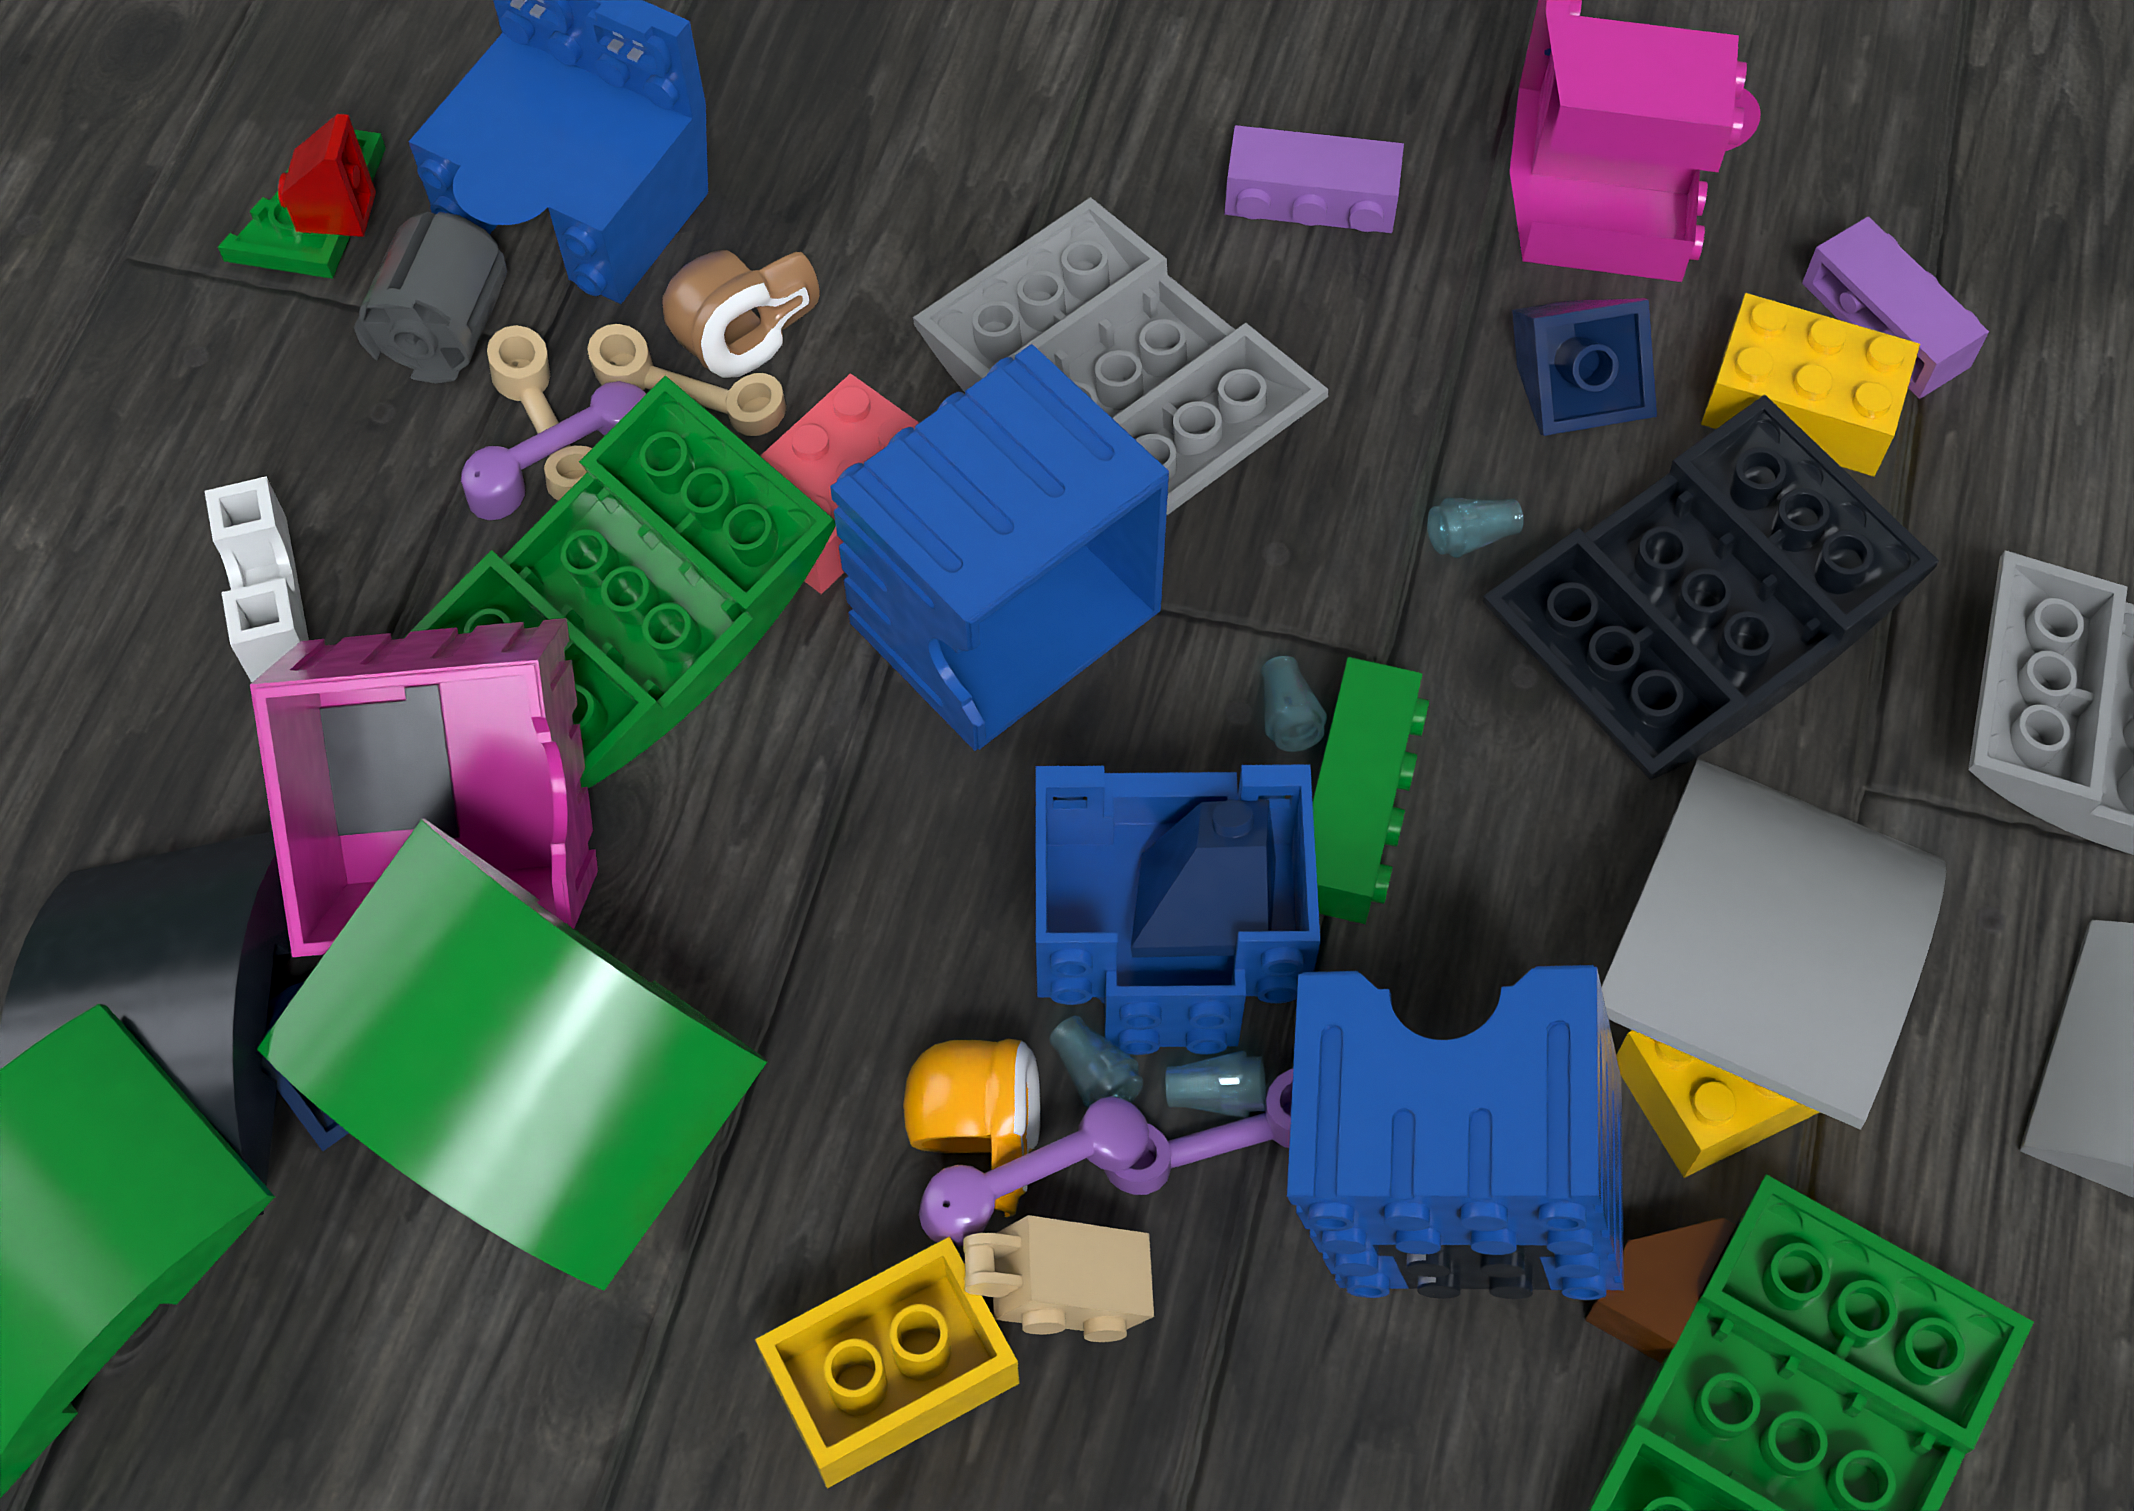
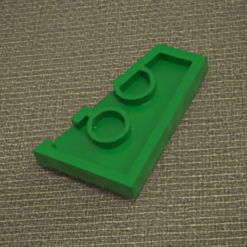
M354 129L373 181L386 150L381 133ZM277 191L270 200L262 197L250 210L252 220L238 236L230 233L218 246L224 262L333 279L350 236L296 232L287 208H283L279 202Z

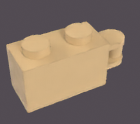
M1028 1215L997 1233H977L963 1239L966 1276L964 1278L965 1292L973 1295L993 1297L994 1319L1022 1323V1330L1026 1333L1043 1335L1072 1329L1084 1331V1339L1088 1341L1111 1342L1125 1338L1127 1336V1329L1154 1317L1149 1233Z

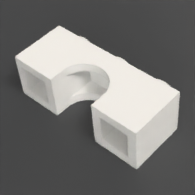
M267 476L205 491L213 542L221 555L231 590L222 592L230 645L251 682L255 681L300 641L309 640L287 519Z

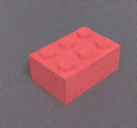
M850 373L760 456L835 520L834 510L839 506L832 500L830 486L836 483L839 476L848 467L856 463L864 464L865 461L884 449L899 431L907 427L915 429L919 422ZM836 527L821 555L804 580V582L820 594L827 590L844 573L839 545L843 541L837 536Z

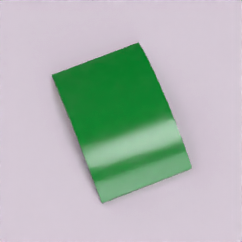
M666 375L579 461L587 473L502 558L491 550L411 630L423 631L457 628L458 634L471 633L477 626L524 622V628L539 627L543 620L567 618L569 642L564 648L565 661L572 660L577 706L572 714L573 724H580L585 770L580 778L581 787L590 788L647 750L691 713L726 679L754 648L789 604L821 555L836 527L835 520Z
M421 819L258 1046L257 1050L319 1109L417 1184L516 1247L604 1291L768 1060L655 980L650 983L539 905L537 897L429 821Z
M97 1004L66 1022L0 1069V1499L78 1414L71 1404L72 1400L160 1304L177 1305L275 1198L272 1192L110 1008L103 1004Z
M1766 1174L1733 1230L1677 1344L1660 1365L1587 1511H1939L1965 1454L1974 1450L2034 1321Z

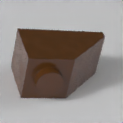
M1720 1218L1629 1240L1623 1248L1624 1291L1606 1290L1605 1297L1595 1299L1585 1321L1662 1363L1677 1344L1736 1224L1725 1218Z

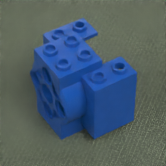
M1242 765L1239 790H1237V772L1104 773V766H1036L1037 997H1051L1053 1001L1067 1005L1082 1004L1091 1000L1092 997H1097L1104 1004L1105 1047H1119L1120 1051L1132 1055L1150 1054L1156 1052L1159 1047H1186L1188 1051L1196 1054L1222 1052L1227 1046H1238L1246 996H1257L1259 1000L1267 1003H1286L1297 998L1298 974L1314 972L1320 945L1310 765ZM1285 795H1291L1290 799H1285ZM1269 800L1276 855L1272 931L1238 932L1235 955L1132 958L1131 941L1142 854L1201 802Z

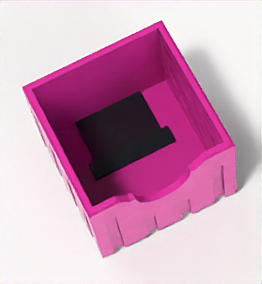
M567 618L543 620L539 627L524 628V622L477 626L471 633L458 634L457 628L411 631L404 639L392 640L391 633L344 637L336 645H325L324 639L300 641L250 684L292 957L324 955L421 819L429 821L539 899L537 902L539 905L573 929L575 928L597 875L598 866L596 850H589L588 841L593 832L588 787H581L580 778L585 770L580 724H573L572 714L577 706L572 660L565 661L564 648L569 642Z

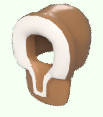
M728 250L710 252L689 262L672 277L663 295L664 321L678 343L698 357L703 367L722 378L740 377L769 361L783 344L782 330L815 307L820 295L818 280L810 261L802 252L789 254L755 271L747 268L735 254ZM757 307L760 318L751 310L752 308Z

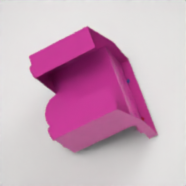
M1538 0L1519 86L1510 165V177L1523 262L1682 282L1689 259L1699 260L1704 242L1705 227L1696 225L1697 216H1702L1705 207L1708 183L1699 181L1700 170L1719 172L1725 151L1734 149L1746 142L1755 133L1760 122L1759 104L1755 97L1744 89L1747 63L1737 61L1739 35L1580 16L1582 0Z

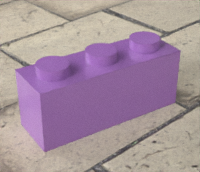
M1235 125L1227 177L1224 215L1240 216L1248 219L1295 222L1309 226L1322 225L1350 228L1364 232L1392 233L1399 196L1404 143Z
M1869 216L1817 246L1802 282L1838 320L1920 343L1908 386L1919 399L1969 369L1989 333L1971 311L1966 310L1955 300L1931 273L1925 271L1899 246L1898 242L1890 234L1885 233Z

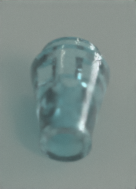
M1445 498L1441 505L1434 506L1429 511L1427 524L1430 541L1439 554L1449 553L1452 557L1459 558L1506 536L1519 534L1523 528L1522 509L1513 498L1505 500Z
M1279 656L1267 661L1261 670L1264 680L1266 735L1275 741L1278 748L1284 751L1296 752L1314 746L1324 735V725L1327 720L1325 710L1300 672L1296 659L1290 656Z
M1073 1016L1064 1020L1052 1032L1050 1043L1059 1053L1087 1108L1097 1100L1107 1097L1126 1099L1131 1103L1140 1093L1143 1079L1138 1074V1062L1090 1028L1080 1016Z
M1245 1050L1182 1066H1167L1166 1097L1168 1107H1187L1248 1118L1249 1111H1264L1266 1087L1263 1057H1247Z

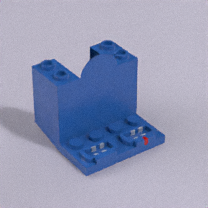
M493 0L502 34L409 140V145L418 167V175L423 182L431 205V212L436 215L439 212L460 215L491 234L497 225H512L528 221L541 214L548 207L569 280L575 282L587 294L592 296L602 295L622 304L708 194L706 102L690 21L643 0Z

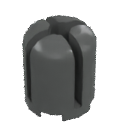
M431 212L413 215L398 227L362 302L359 317L354 325V330L360 344L377 361L382 352L395 362L414 369L410 377L413 380L430 383L456 380L459 371L469 365L505 283L507 269L504 255L498 250V243L485 229L460 215L439 212L437 215Z

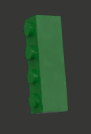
M1351 657L1347 659L1313 800L1319 914L1366 925L1371 901L1381 904L1385 903L1393 866L1380 862L1384 844L1397 847L1404 819L1405 809L1393 807L1397 789L1410 790L1418 754L1406 752L1405 750L1409 734L1421 737L1430 700L1418 697L1423 673Z

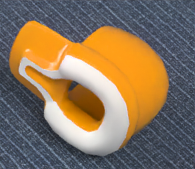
M1005 1039L999 1042L951 1040L935 1044L924 1051L909 1072L903 1103L905 1128L912 1147L923 1151L939 1153H992V1170L1028 1154L1038 1144L1040 1134V1083L1036 1058L1027 1044L1014 1039ZM1027 1185L997 1198L994 1208L1004 1211L1005 1217L1014 1216L1019 1198L1027 1191Z

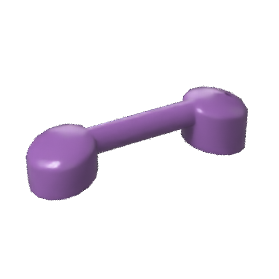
M622 381L605 383L596 389L591 396L590 407L510 449L500 446H488L475 451L466 461L461 473V483L471 512L478 518L486 520L502 519L512 514L520 506L525 496L522 469L596 430L605 436L646 393L638 386Z
M1293 1069L1279 1075L1269 1087L1265 1113L1169 1141L1166 1140L1163 1133L1157 1128L1147 1124L1149 1128L1148 1144L1140 1158L1126 1170L1115 1172L1104 1170L1109 1181L1121 1191L1133 1195H1147L1159 1190L1167 1182L1171 1169L1272 1139L1283 1147L1289 1148Z
M1117 1097L1101 1098L1089 1106L1079 1124L1077 1132L991 1171L983 1173L967 1165H954L944 1168L932 1177L921 1199L919 1218L922 1229L931 1240L937 1243L950 1236L954 1246L959 1247L963 1245L965 1237L984 1231L994 1212L995 1200L1085 1158L1104 1170L1114 1172L1126 1170L1138 1161L1148 1144L1149 1128L1146 1118L1138 1107L1126 1099Z

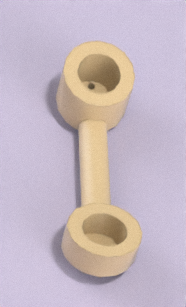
M622 324L606 325L598 329L589 340L587 348L589 359L596 378L601 385L622 381L634 384L641 390L645 388L651 390L666 375L701 406L728 414L731 425L735 430L746 436H759L768 433L776 428L784 418L786 402L782 386L771 375L754 373L744 376L728 390L653 366L645 339L630 326Z
M516 325L497 331L489 340L487 348L492 383L502 395L522 402L539 434L559 423L543 394L550 379L545 342L538 333L527 327ZM569 444L549 455L550 457L546 460L544 472L548 493L554 499L559 501L587 473L579 461L592 448L587 446H570Z

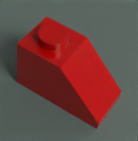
M336 114L294 149L288 173H282L279 179V202L283 208H287L296 232L364 237L376 191L349 115Z

